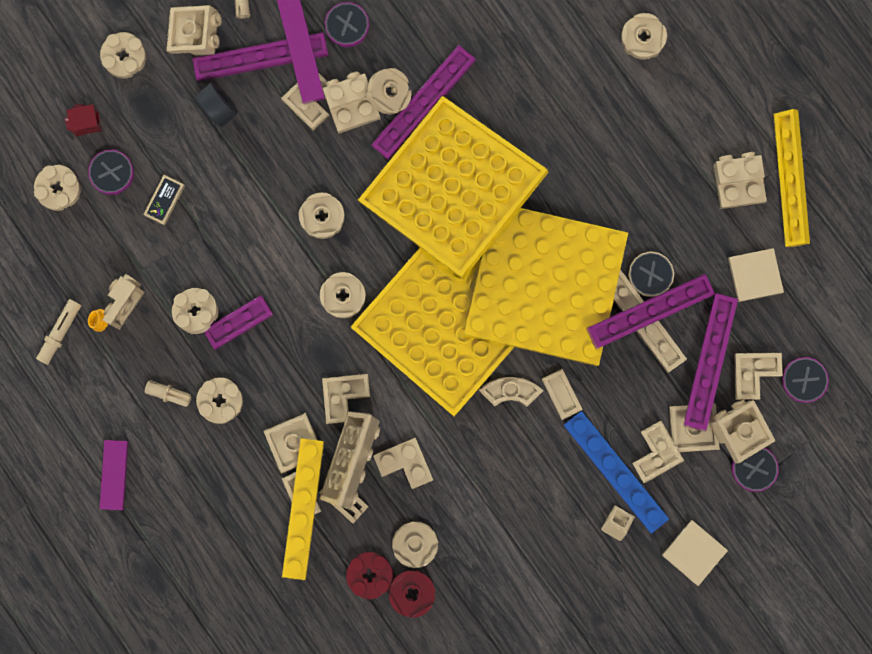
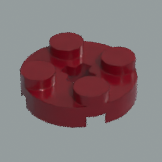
M366 552L358 555L351 561L347 569L346 579L348 586L355 595L364 599H375L383 595L390 587L393 580V571L390 563L383 556L374 552ZM367 569H371L372 573H376V577L372 579V582H368L366 578H363V574L367 573Z
M405 571L393 580L390 587L389 600L397 613L406 617H420L431 609L435 600V587L427 575L419 571ZM411 587L413 590L417 589L419 591L416 595V600L406 598L408 588Z

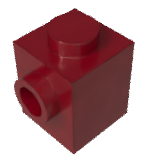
M77 104L73 106V109L67 110L68 117H65V124L67 130L71 131L75 136L102 131L99 112L93 104L87 106L86 104Z

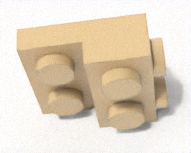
M211 6L171 8L167 52L171 54L192 53L194 55L215 54V48L219 47V37L216 35L217 26L221 25V16L218 11Z
M360 72L351 73L347 76V80L341 82L338 79L331 80L326 83L327 87L323 88L338 134L381 119L378 110L366 98L368 80L365 73L361 75Z
M748 152L742 154V158L733 159L732 155L719 157V161H716L714 164L720 209L760 204L767 201L761 155L755 156V152Z
M127 274L124 277L120 276L119 279H115L109 287L110 293L108 294L115 302L113 304L110 303L103 313L105 316L102 320L120 330L145 293L140 289L142 284Z
M742 399L731 405L733 410L728 413L726 410L715 414L713 416L715 420L710 423L720 444L725 443L735 463L742 462L775 442L754 400L745 402Z

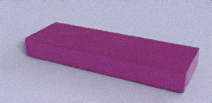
M262 295L210 325V328L204 333L213 349L216 350L273 316V313Z
M104 440L100 509L124 510L129 441Z

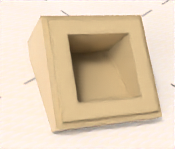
M614 506L601 530L621 541L627 534L635 517Z

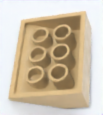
M348 412L319 498L320 500L350 510L352 505H355L358 498L357 489L359 483H362L365 478L366 471L364 468L366 462L371 459L373 453L371 448L373 441L377 439L380 433V421L368 414Z

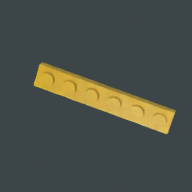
M791 109L774 114L786 247L810 244L798 110Z
M302 438L300 440L282 577L306 580L324 441Z

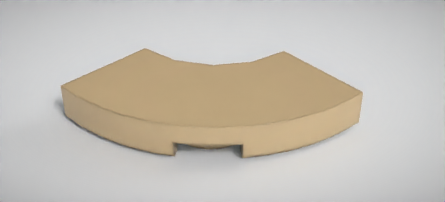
M515 377L499 378L479 389L494 407L501 402L510 400L520 402L528 407L543 392L533 382Z

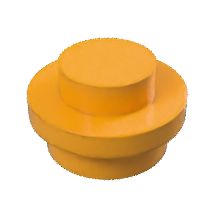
M103 309L94 310L89 314L88 325L94 331L102 332L108 325L107 322L102 320L105 316L103 314L105 310Z

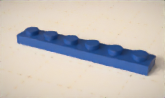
M582 411L563 425L650 534L669 520Z

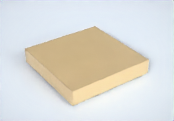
M774 248L728 258L738 302L784 293Z
M716 404L712 406L706 432L683 426L688 405L669 407L671 438L679 452L720 449L719 440L710 425L715 420L713 416L717 414Z
M306 413L264 431L281 473L297 467L301 438L317 440Z
M691 520L662 556L694 584L699 586L728 550Z

